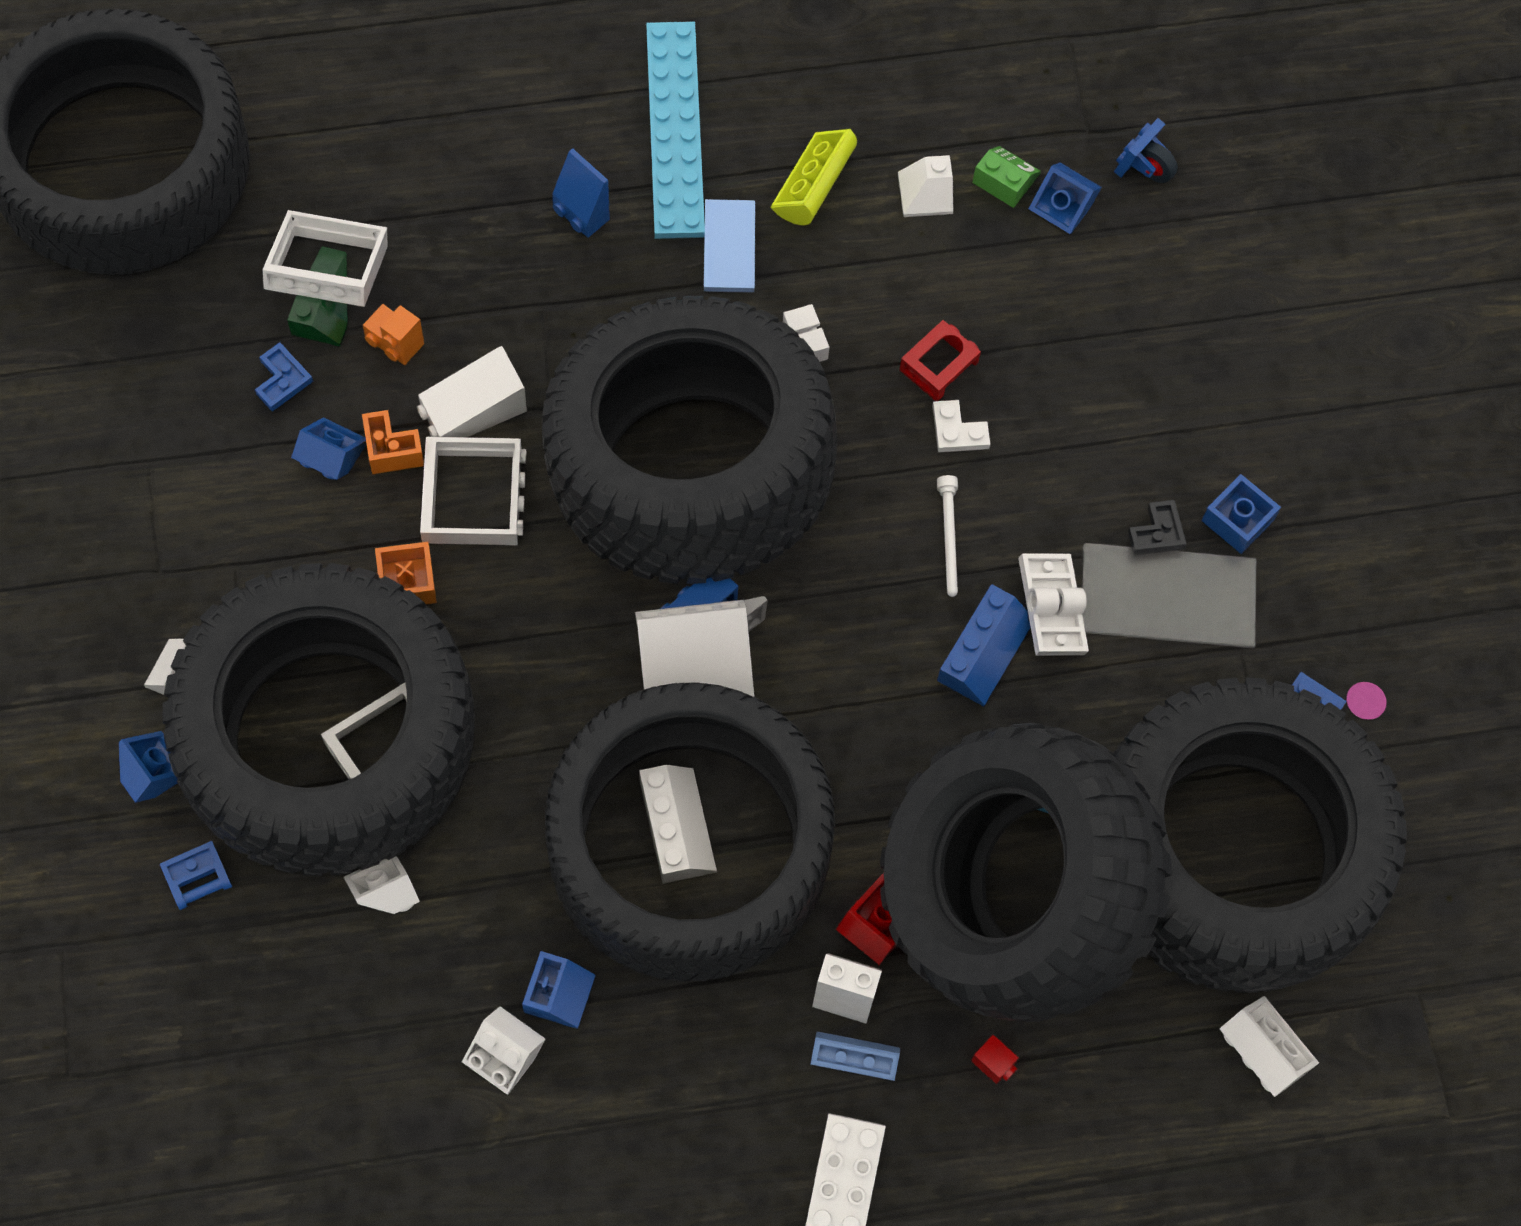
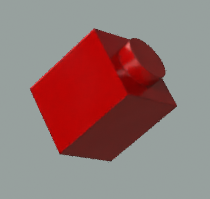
M992 1035L974 1054L971 1061L997 1084L1002 1078L1007 1081L1018 1068L1014 1065L1019 1057L997 1037Z

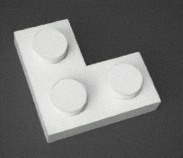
M959 400L933 402L938 452L984 450L990 448L987 422L962 423Z

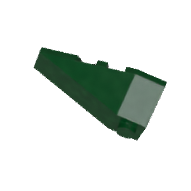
M322 246L309 271L347 277V253ZM297 295L287 319L291 335L340 347L348 326L347 304Z

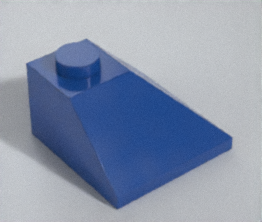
M162 731L121 739L119 742L120 782L135 803L156 798L178 783V777L174 775L168 756L170 751L166 750L164 733Z

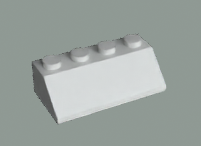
M663 765L639 770L640 785L662 883L716 873V865L693 768Z

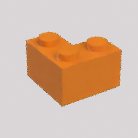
M382 304L363 324L365 340L375 348L378 346L384 350L387 357L392 361L396 362L398 360L403 365H406L424 345L420 319L401 305L395 311H392Z
M388 410L362 414L372 474L424 466L418 429L392 433Z

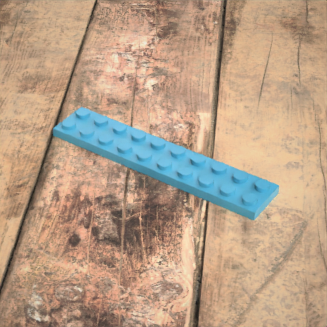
M695 22L647 23L655 239L705 237Z

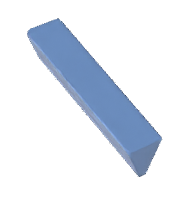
M816 1032L811 1065L895 1081L900 1048Z

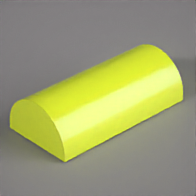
M851 129L815 132L771 205L772 210L777 215L797 225H808L812 222L857 146L856 136Z

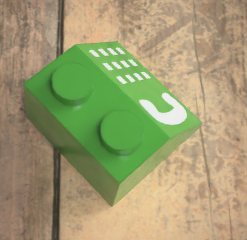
M1001 146L990 149L975 167L972 183L1014 208L1040 175L1041 171Z

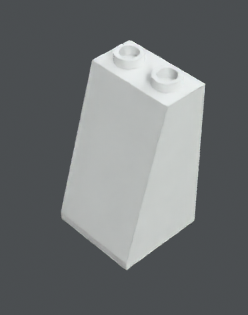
M502 346L418 395L420 405L417 406L422 420H428L430 424L428 431L431 437L467 438L527 412L524 386Z
M830 953L826 954L818 978L812 1007L867 1023L882 969Z

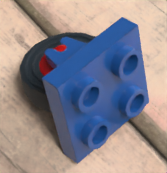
M1159 118L1152 125L1147 123L1140 130L1135 140L1132 139L1124 148L1123 153L1116 160L1119 165L1114 171L1119 177L1122 178L1131 167L1159 183H1166L1175 176L1178 169L1177 162L1170 151L1156 138L1165 126V123Z

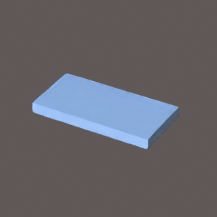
M705 199L704 291L754 292L755 201Z

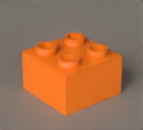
M429 542L375 548L379 578L386 576L401 584L404 590H410L424 601L425 604L437 603Z

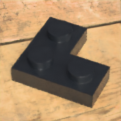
M1175 500L1150 502L1147 509L1152 525L1129 528L1128 535L1134 555L1185 550L1186 540Z

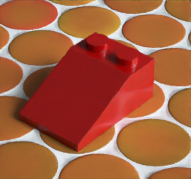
M884 873L852 906L836 928L839 933L878 965L896 947L889 931L892 918L889 911L883 909L880 888L884 885Z

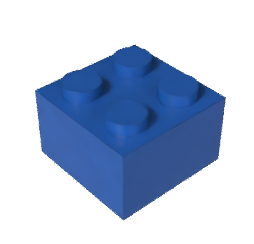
M1240 474L1207 508L1202 522L1242 554L1275 520L1281 507Z

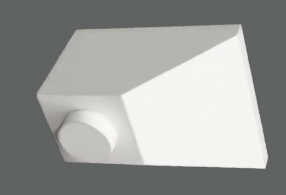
M950 155L924 157L898 172L903 217L953 214V176Z
M397 856L390 860L383 859L379 865L362 871L359 869L344 876L354 898L360 905L395 914L407 911L414 904L420 902L408 874Z

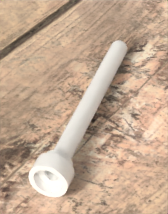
M946 475L937 478V491L943 496L947 594L950 597H954L958 593L953 496L958 490V479L955 476Z

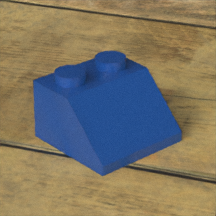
M1059 162L1051 166L1028 209L1067 233L1072 234L1090 210L1102 187Z
M323 417L300 430L291 458L299 461L306 468H313L322 472L326 478L338 480L350 472L367 445L366 438Z

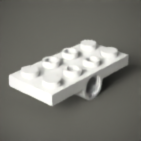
M1021 554L1018 559L1036 656L1085 655L1089 651L1082 617L1086 608V594L1083 588H1077L1071 554Z
M828 1113L806 1226H866L885 1125Z

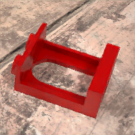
M942 320L901 358L899 370L932 399L939 401L944 396L945 388L971 364L975 366L978 364L981 351H979L974 342L966 340L955 326L949 325ZM941 339H944L961 354L936 376L919 360Z

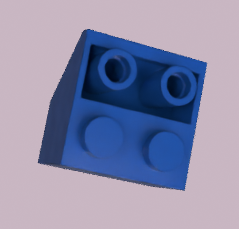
M540 951L522 1004L524 1013L578 1029L596 975L568 959Z

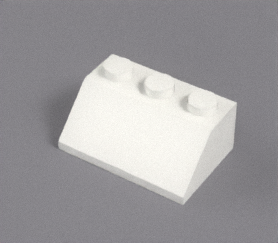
M1265 996L1243 1008L1220 1028L1227 1043L1238 1051L1242 1056L1244 1064L1255 1072L1260 1078L1262 1086L1268 1092H1271L1274 1097L1319 1064Z

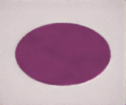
M1360 682L1349 689L1347 705L1357 717L1367 720L1375 719L1384 712L1386 697L1377 685L1369 682Z

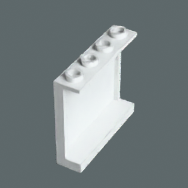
M744 600L635 612L644 689L672 683L699 682L721 685L742 691L754 697L747 611Z

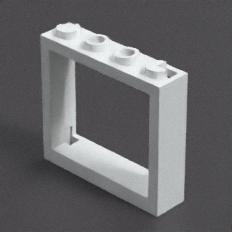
M288 210L263 267L264 289L365 307L388 247L387 227ZM294 236L373 249L362 280L285 267L282 264Z
M426 437L420 528L422 542H429V544L518 545V536H523V520H519V512H524V496H520V488H525V472H521V464H526V449H522L521 439ZM438 456L513 457L510 529L434 528Z
M405 683L321 734L324 744L348 779L354 778L361 773L339 742V739L403 699L407 702Z

